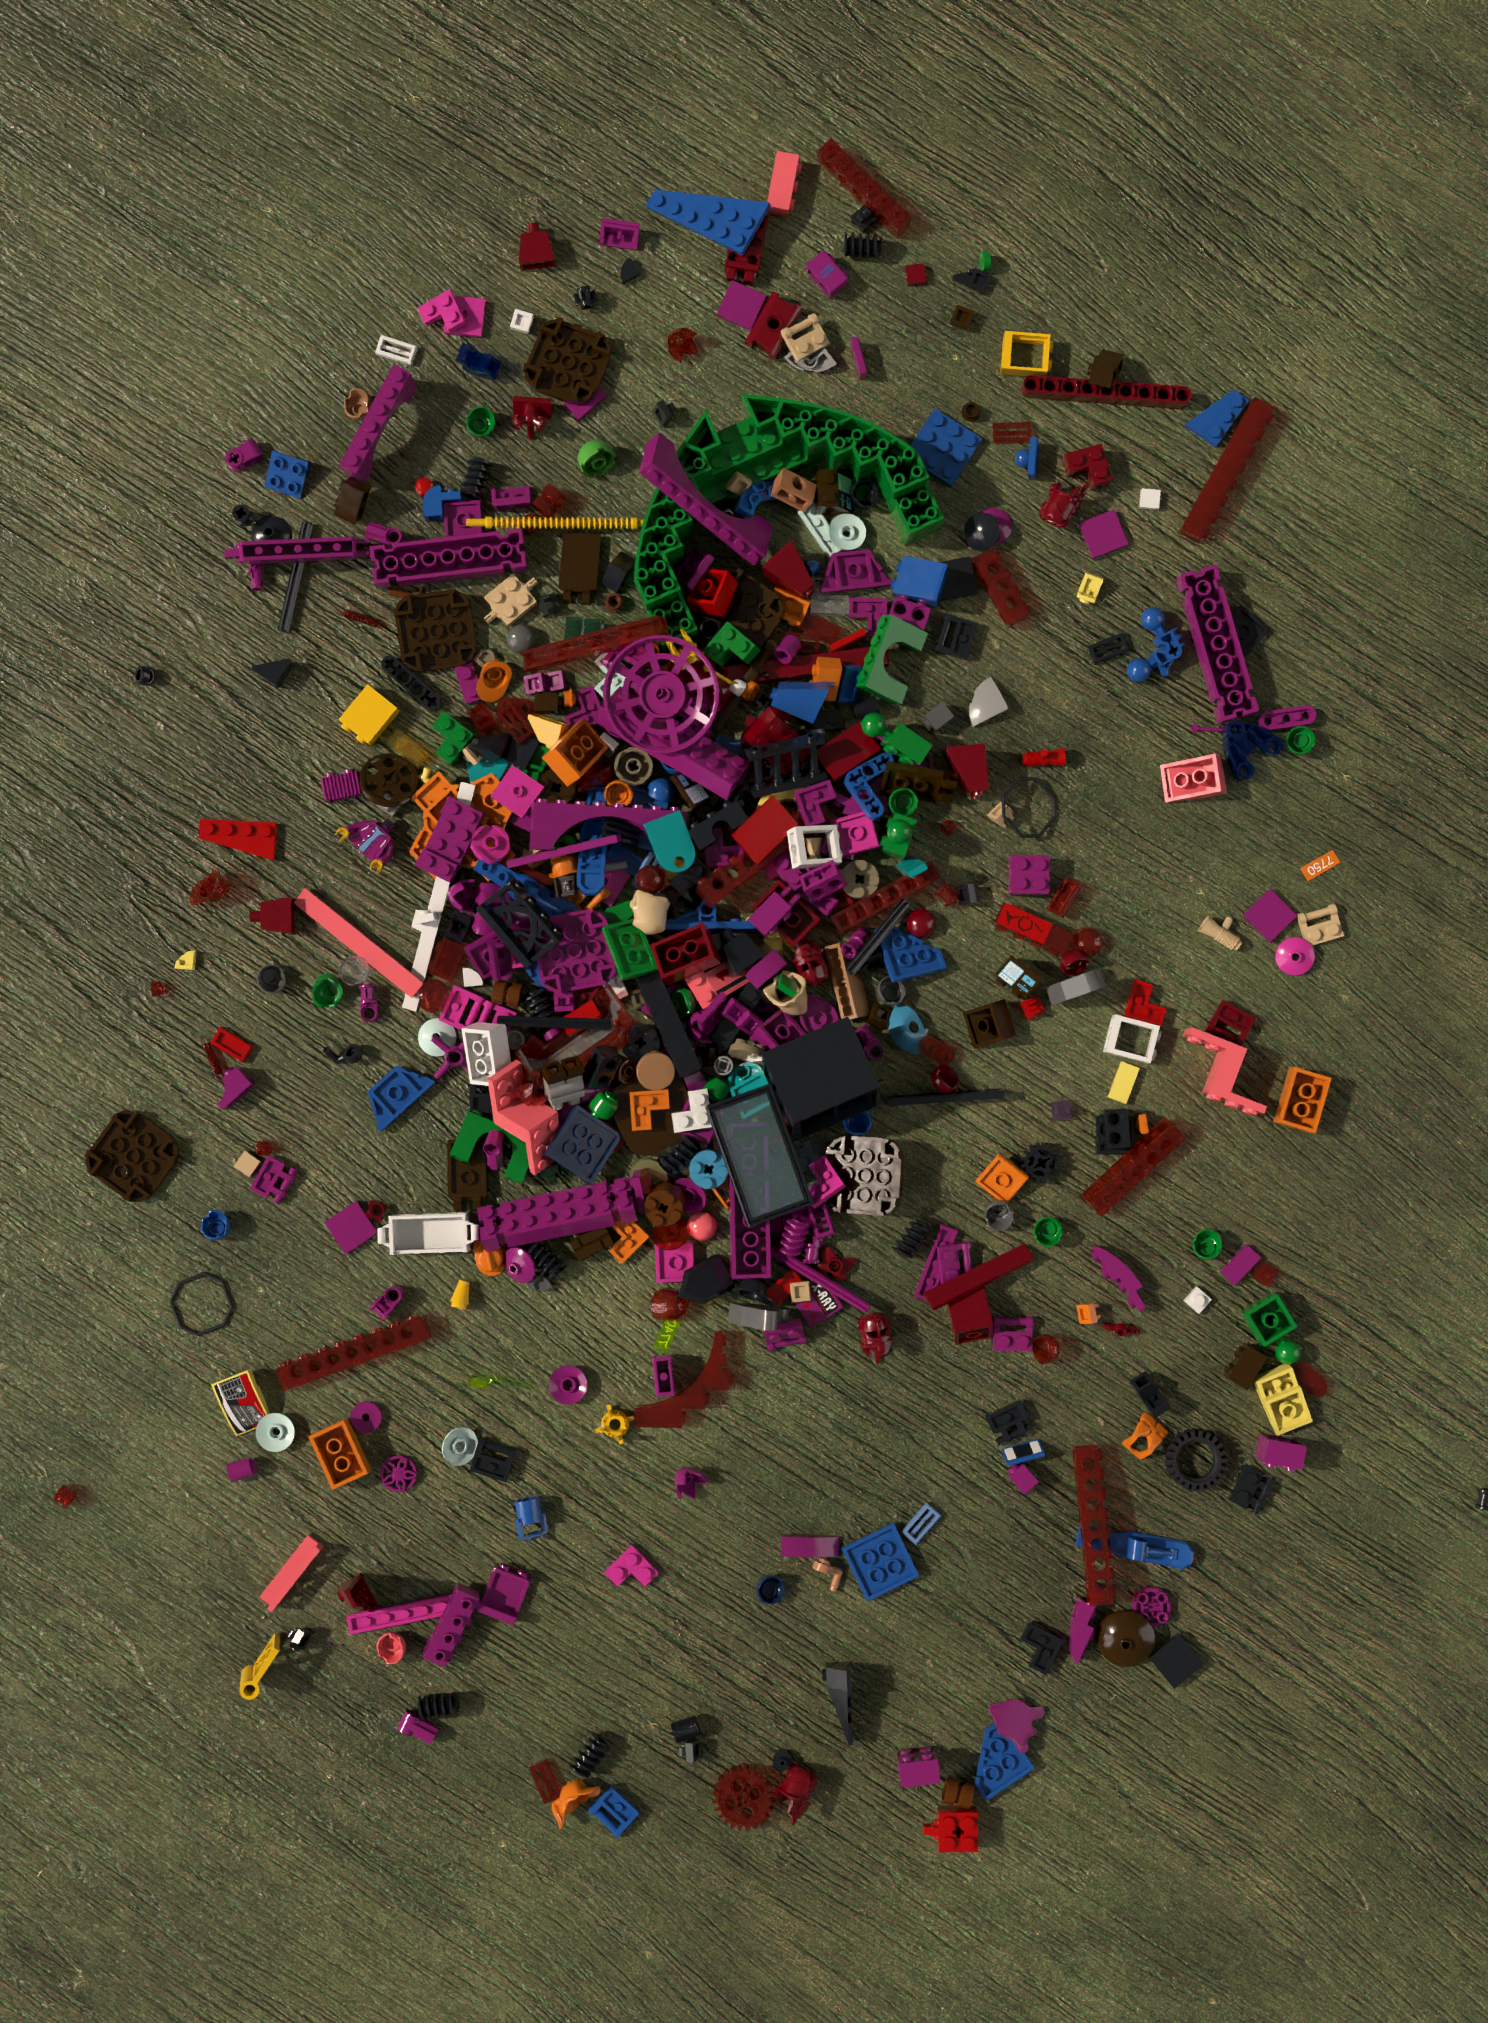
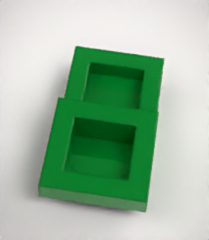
M542 744L538 745L527 768L523 771L537 782L544 774L546 762L542 757L549 750L546 745Z

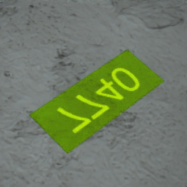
M668 1312L653 1348L667 1353L682 1318Z

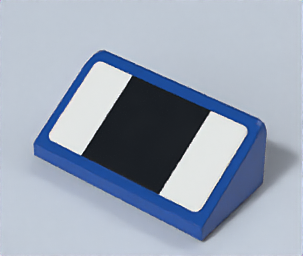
M1038 1439L1002 1449L1005 1463L1008 1466L1045 1456Z

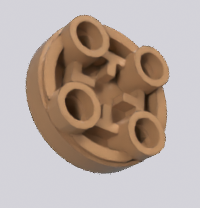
M654 1050L639 1060L636 1066V1075L641 1085L645 1088L661 1090L669 1086L673 1081L675 1066L668 1055Z

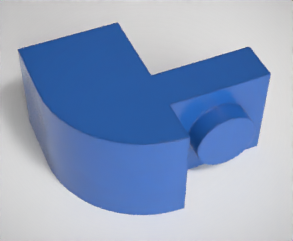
M441 485L429 489L423 498V517L425 520H444L443 502L463 501L461 492L456 489H448L446 492H443Z

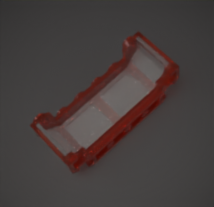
M609 984L598 991L596 999L601 1005L598 1008L602 1015L600 1019H611V1029H582L571 1037L565 1031L539 1050L532 1043H525L514 1050L528 1075L539 1089H545L542 1065L559 1061L561 1064L562 1059L577 1055L585 1068L595 1046H614L619 1051L628 1044L630 1039L628 1033L630 1028L634 1027L635 1020ZM569 1063L567 1066L571 1068L574 1066V1063ZM551 1068L549 1072H556V1068Z

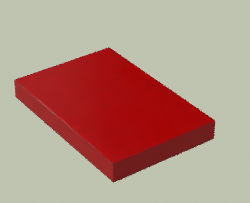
M771 796L731 836L750 858L758 864L787 836V831L796 827L798 823L774 796Z

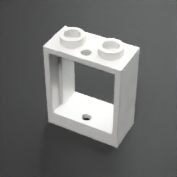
M837 825L797 826L787 831L792 869L817 868L831 860H834L837 865L842 863V851L839 845L840 835L837 831ZM826 833L830 858L807 859L803 834Z
M1116 1014L1112 1015L1103 1052L1149 1064L1156 1057L1157 1050L1154 1048L1156 1042H1159L1161 1037L1160 1026ZM1121 1022L1152 1030L1145 1057L1115 1049Z

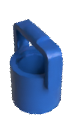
M529 1496L514 1501L518 1518L516 1520V1527L520 1540L531 1541L540 1538L541 1535L548 1532L546 1516L541 1509L539 1496ZM541 1521L542 1530H537L524 1536L522 1525Z

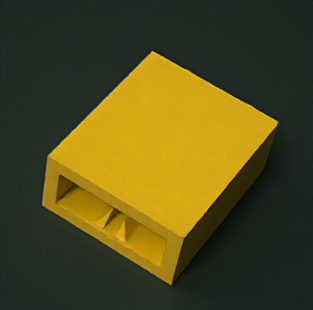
M367 684L338 720L343 723L341 727L349 734L352 731L357 735L355 739L361 744L365 745L367 743L372 746L400 711Z

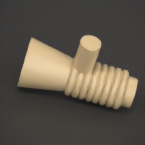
M804 838L808 854L807 858L822 859L821 848L823 838Z
M1207 916L1198 929V932L1213 937L1214 940L1219 941V943L1230 948V950L1234 949L1236 951L1242 944L1240 937L1228 931L1233 922V919L1230 917H1226L1222 926H1219L1210 916Z

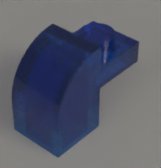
M462 343L456 361L463 366V370L490 380H496L502 364L491 354L479 353L467 343Z

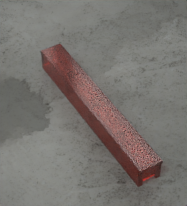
M656 615L520 651L525 665L523 670L531 673L623 649L644 637L655 635L669 636L666 617Z

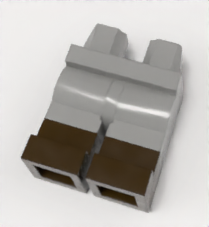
M575 1055L562 1059L561 1064L559 1061L542 1065L544 1092L553 1110L562 1109L563 1102L568 1101L572 1105L580 1103V1097L585 1096L582 1074L584 1073V1065L578 1056ZM574 1063V1066L569 1068L567 1064ZM551 1068H556V1072L550 1073L549 1070Z

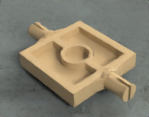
M511 574L484 596L492 610L484 617L485 621L489 624L498 617L510 627L538 604L530 592L534 586L539 584L537 580L533 577L524 584L514 574Z

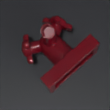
M513 396L514 426L516 430H520L523 428L522 425L526 424L527 438L532 440L535 436L534 429H539L540 432H543L548 419H551L552 399Z

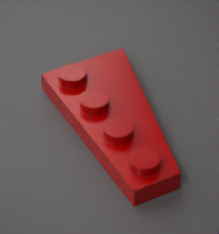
M199 819L198 838L275 861L277 823Z

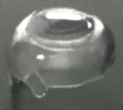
M357 955L343 960L338 968L340 978L350 986L365 982L370 975L369 964L364 958Z

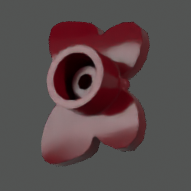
M824 1244L821 1250L822 1261H820V1264H817V1270L822 1274L830 1272L835 1280L842 1282L846 1278V1271H850L857 1260L851 1257H836L834 1251Z

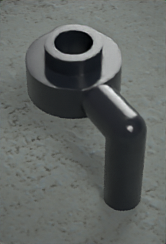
M351 1044L345 1049L343 1054L338 1056L327 1046L323 1049V1053L335 1064L344 1061L354 1064L362 1059L363 1049L357 1044Z

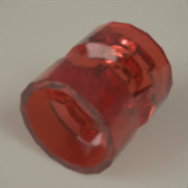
M547 483L541 490L542 495L537 496L531 505L542 516L550 519L557 512L556 507H561L567 498L556 487Z

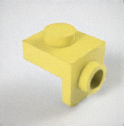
M1085 572L1077 592L1079 600L1086 604H1090V602L1095 603L1104 578Z

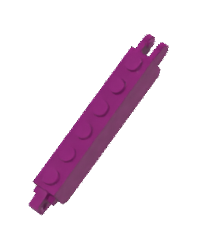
M330 537L238 542L239 544L234 545V549H224L225 559H235V562L241 563V565L354 560L357 557L371 556L369 550L357 551L356 545H370L371 539Z

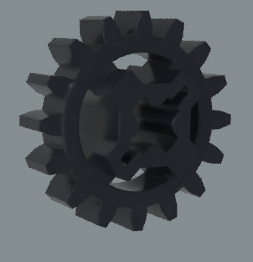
M1036 1142L1035 1147L1028 1145L1030 1150H1023L1025 1157H1020L1024 1161V1164H1021L1020 1167L1025 1168L1024 1172L1029 1174L1028 1180L1035 1178L1034 1182L1037 1184L1040 1179L1043 1184H1046L1047 1178L1053 1181L1052 1175H1059L1056 1169L1062 1168L1058 1165V1162L1062 1161V1159L1056 1157L1059 1151L1053 1152L1054 1146L1051 1145L1047 1148V1143L1045 1142L1042 1146H1040L1039 1142ZM1038 1150H1045L1049 1154L1043 1156L1038 1152ZM1032 1156V1163L1028 1166L1029 1157ZM1038 1159H1046L1043 1163V1168L1041 1166L1036 1167V1164L1039 1163ZM1053 1161V1167L1050 1170L1049 1165L1050 1162ZM1039 1170L1043 1176H1037L1033 1172Z

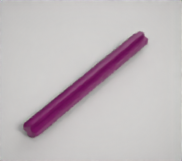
M773 1245L770 1248L771 1256L857 1309L866 1313L870 1308L868 1302L795 1257L780 1252L777 1246Z

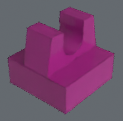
M574 992L554 993V1010L556 1013L572 1012L575 1010Z

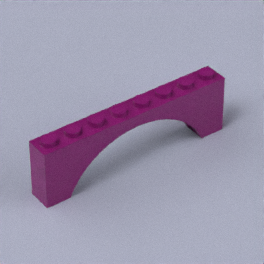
M659 432L647 442L639 471L642 476L753 566L767 556L772 530L770 523L760 515L751 519H740L722 512L712 505L692 484L680 464L674 444Z
M537 799L536 802L531 803L529 850H551L555 842L566 830L581 821L592 818L623 820L646 833L643 824L680 810L686 825L687 811H682V808L670 807V810H663L662 806H651V809H644V805H632V808H625V804H613V807L606 806V803L594 802V805H587L585 801H575V804H567V800H556V803H548V799Z

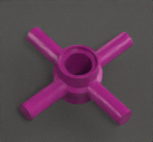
M434 1035L430 1041L445 1052L446 1060L434 1076L440 1080L451 1066L461 1065L468 1071L464 1041L459 1046H449L438 1036ZM458 1052L460 1059L453 1060L450 1057V1053Z

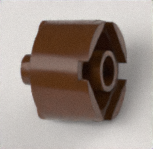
M661 1181L654 1184L645 1200L644 1211L646 1216L655 1226H669L676 1223L681 1218L684 1209L685 1194L681 1187L675 1186L669 1181Z

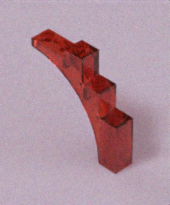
M715 1330L709 1359L701 1373L688 1387L667 1400L653 1404L636 1405L635 1427L682 1428V1423H686V1411H682V1409H705L710 1399V1392H706V1390H729V1385H733V1374L729 1373V1368H722V1366H726V1354H722V1346H726V1335L723 1334V1330Z

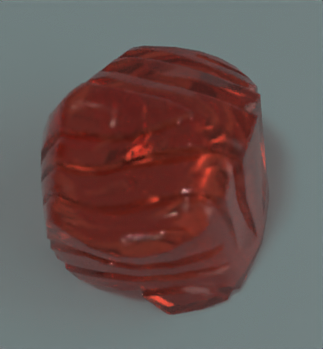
M437 979L425 981L419 991L421 1007L429 1013L439 1012L444 1009L449 998L445 984Z

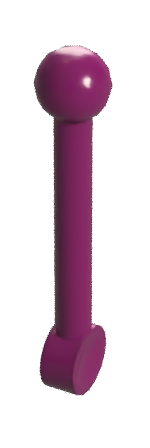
M1195 724L1191 726L1193 733L1197 731H1217L1228 734L1231 732L1228 726L1224 728L1198 727Z

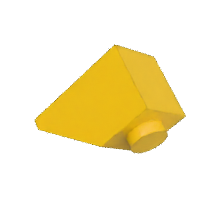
M528 714V720L539 742L546 744V747L549 749L570 728L569 724L539 714Z

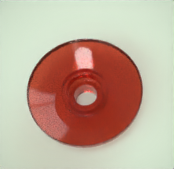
M682 1217L676 1223L669 1226H654L652 1231V1239L655 1245L662 1250L680 1248L686 1243L690 1235L689 1225Z

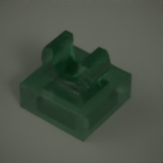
M555 1161L539 1172L541 1179L548 1177L550 1184L556 1182V1173L559 1172L558 1163Z

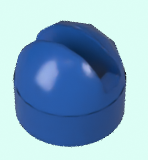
M810 560L804 563L810 577L818 574L820 571V564L817 561Z

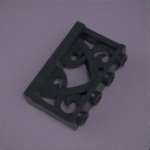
M514 877L475 909L525 968L529 967L548 950L558 944L564 937L561 928L554 925L550 920L549 914L537 905V900L532 895H529L523 883ZM512 891L516 895L517 900H513L510 896L509 904H507L505 893ZM497 897H500L502 905L493 908L490 903ZM504 912H506L508 916L507 922H505L501 918V916L506 917V914ZM511 912L529 915L530 933L523 930L513 931L510 928L513 922ZM543 930L551 937L550 941L546 943L540 942L536 938L546 937L542 935ZM519 935L525 936L523 942L518 938ZM535 943L542 947V949L533 955L530 950Z

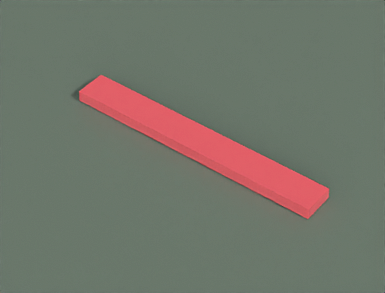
M304 888L295 900L294 904L411 998H414L425 984L307 888Z

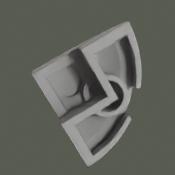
M825 347L796 362L791 352L784 357L792 366L802 371L822 372L837 365Z
M991 677L983 681L973 693L974 697L969 705L971 725L975 727L1008 710L1005 700Z

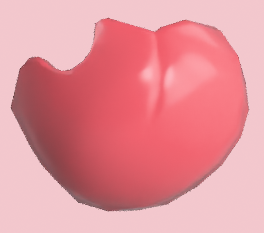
M706 1212L694 1213L687 1222L689 1234L698 1241H709L715 1237L718 1230L716 1219Z
M396 1632L384 1633L378 1639L376 1646L379 1657L385 1659L387 1664L398 1663L406 1651L404 1638Z

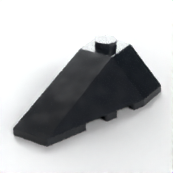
M749 982L736 999L755 1013L763 1022L770 1018L778 1008L777 1005H774L767 998L763 991L756 989ZM725 1017L711 1037V1043H707L705 1047L715 1048V1053L721 1057L729 1052L731 1044H734L736 1039L744 1040L749 1035L737 1028L734 1022Z
M826 1662L825 1669H822V1681H826L828 1692L849 1745H853L849 1662Z

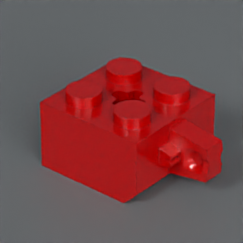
M707 569L693 590L682 585L681 592H683L684 596H687L685 603L693 613L725 616L738 583L729 571Z
M958 1805L938 1806L937 1819L933 1820V1823L923 1824V1835H931L933 1839H937L939 1852H978V1811L976 1805H971L969 1810L960 1808Z

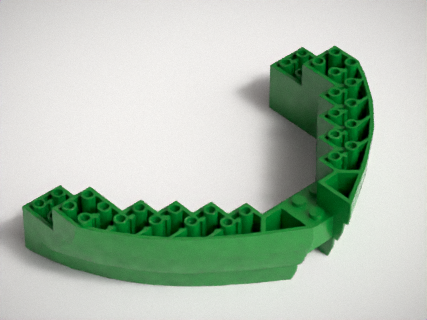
M742 394V403L746 415L745 420L716 432L707 411H705L676 452L680 464L692 484L712 505L724 498H739L738 495L727 490L725 487L736 471L750 478L753 482L752 484L762 480L772 481L783 468L794 473L824 459L829 470L842 472L849 469L855 482L862 479H875L905 546L939 531L944 519L928 485L930 477L918 451L872 422L838 409L792 399ZM656 488L641 528L635 559L634 582L656 635L673 636L684 640L680 629H684L691 640L696 641L699 639L698 629L672 568L681 565L684 560L682 543L694 538L692 520L694 517L660 489ZM659 641L663 653H669L666 642ZM673 643L676 649L682 647L680 644Z

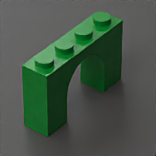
M882 615L877 623L876 633L871 639L869 652L864 658V665L858 675L856 687L890 704H902L908 686L892 679L886 673L884 668L885 652L893 643L910 651H922L928 633L894 615Z
M473 1110L472 1113L468 1111L450 1152V1157L469 1163L478 1141L492 1130L500 1131L510 1142L513 1149L504 1178L522 1185L529 1169L526 1143L494 1124L493 1118L489 1120L484 1118V1114Z

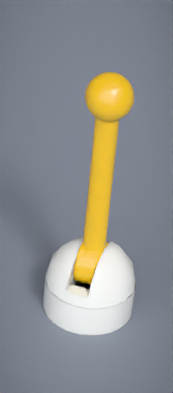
M704 665L703 670L705 672H709L707 667ZM715 671L718 678L730 684L733 694L740 696L746 688L745 682L739 679L731 681Z

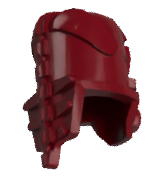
M1059 481L1052 484L1049 488L1048 501L1043 502L1040 507L1039 516L1041 520L1046 521V523L1052 526H1057V528L1066 527L1076 509L1080 510V505L1084 501L1083 498L1090 484L1086 482L1083 487L1077 486L1070 495L1063 492V485Z
M805 938L795 948L792 963L796 965L797 974L805 978L807 986L820 985L822 981L827 980L830 976L827 961L823 957L824 950L814 940L807 941Z
M869 1312L858 1320L859 1334L862 1338L860 1347L867 1358H874L875 1363L879 1364L880 1357L888 1353L894 1340L891 1338V1327L888 1318L882 1313Z
M800 1763L791 1765L786 1772L787 1778L780 1782V1786L776 1788L774 1794L776 1796L775 1800L780 1802L788 1798L790 1799L787 1812L791 1815L790 1823L792 1825H795L796 1820L801 1818L803 1813L807 1811L808 1806L811 1805L807 1800L814 1787H816L818 1780L814 1772H811L810 1769H807Z

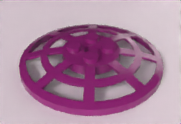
M655 635L634 641L615 657L605 677L603 701L610 723L625 741L643 751L670 753L689 747L707 732L717 714L720 690L713 666L697 647L681 638ZM652 642H672L680 644L684 648L679 657L668 653L656 654ZM645 645L648 656L639 660L630 670L619 665L631 651ZM691 651L704 662L711 677L700 680L695 669L686 661ZM658 659L672 660L676 664L671 672L661 671ZM650 662L653 673L645 679L635 674L641 666ZM683 666L690 672L695 682L684 684L678 677ZM617 672L626 677L622 688L623 701L611 704V683L614 673ZM631 681L640 685L639 697L633 699L628 697ZM713 685L714 703L711 714L707 717L699 712L703 701L702 688ZM660 689H665L668 693L665 700L658 698L657 693ZM697 689L696 706L693 708L685 703L686 692ZM642 705L648 713L643 722L635 716L631 707ZM625 709L631 721L639 727L634 737L627 734L620 726L614 711ZM680 710L690 715L684 723L675 727L673 715L677 714ZM655 717L665 718L668 729H655L649 726ZM695 719L705 724L694 737L679 744L678 732L687 728ZM646 732L654 735H669L671 746L654 747L643 744L640 741Z

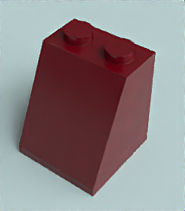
M985 744L946 747L943 757L952 773L958 774L957 781L965 796H971V799L982 798L989 790Z
M984 1286L947 1304L955 1345L993 1337V1322Z

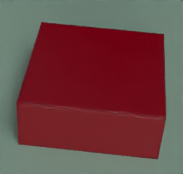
M924 263L905 266L907 286L926 284Z

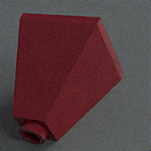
M791 540L762 566L763 575L766 580L802 599L810 597L815 591L814 584Z

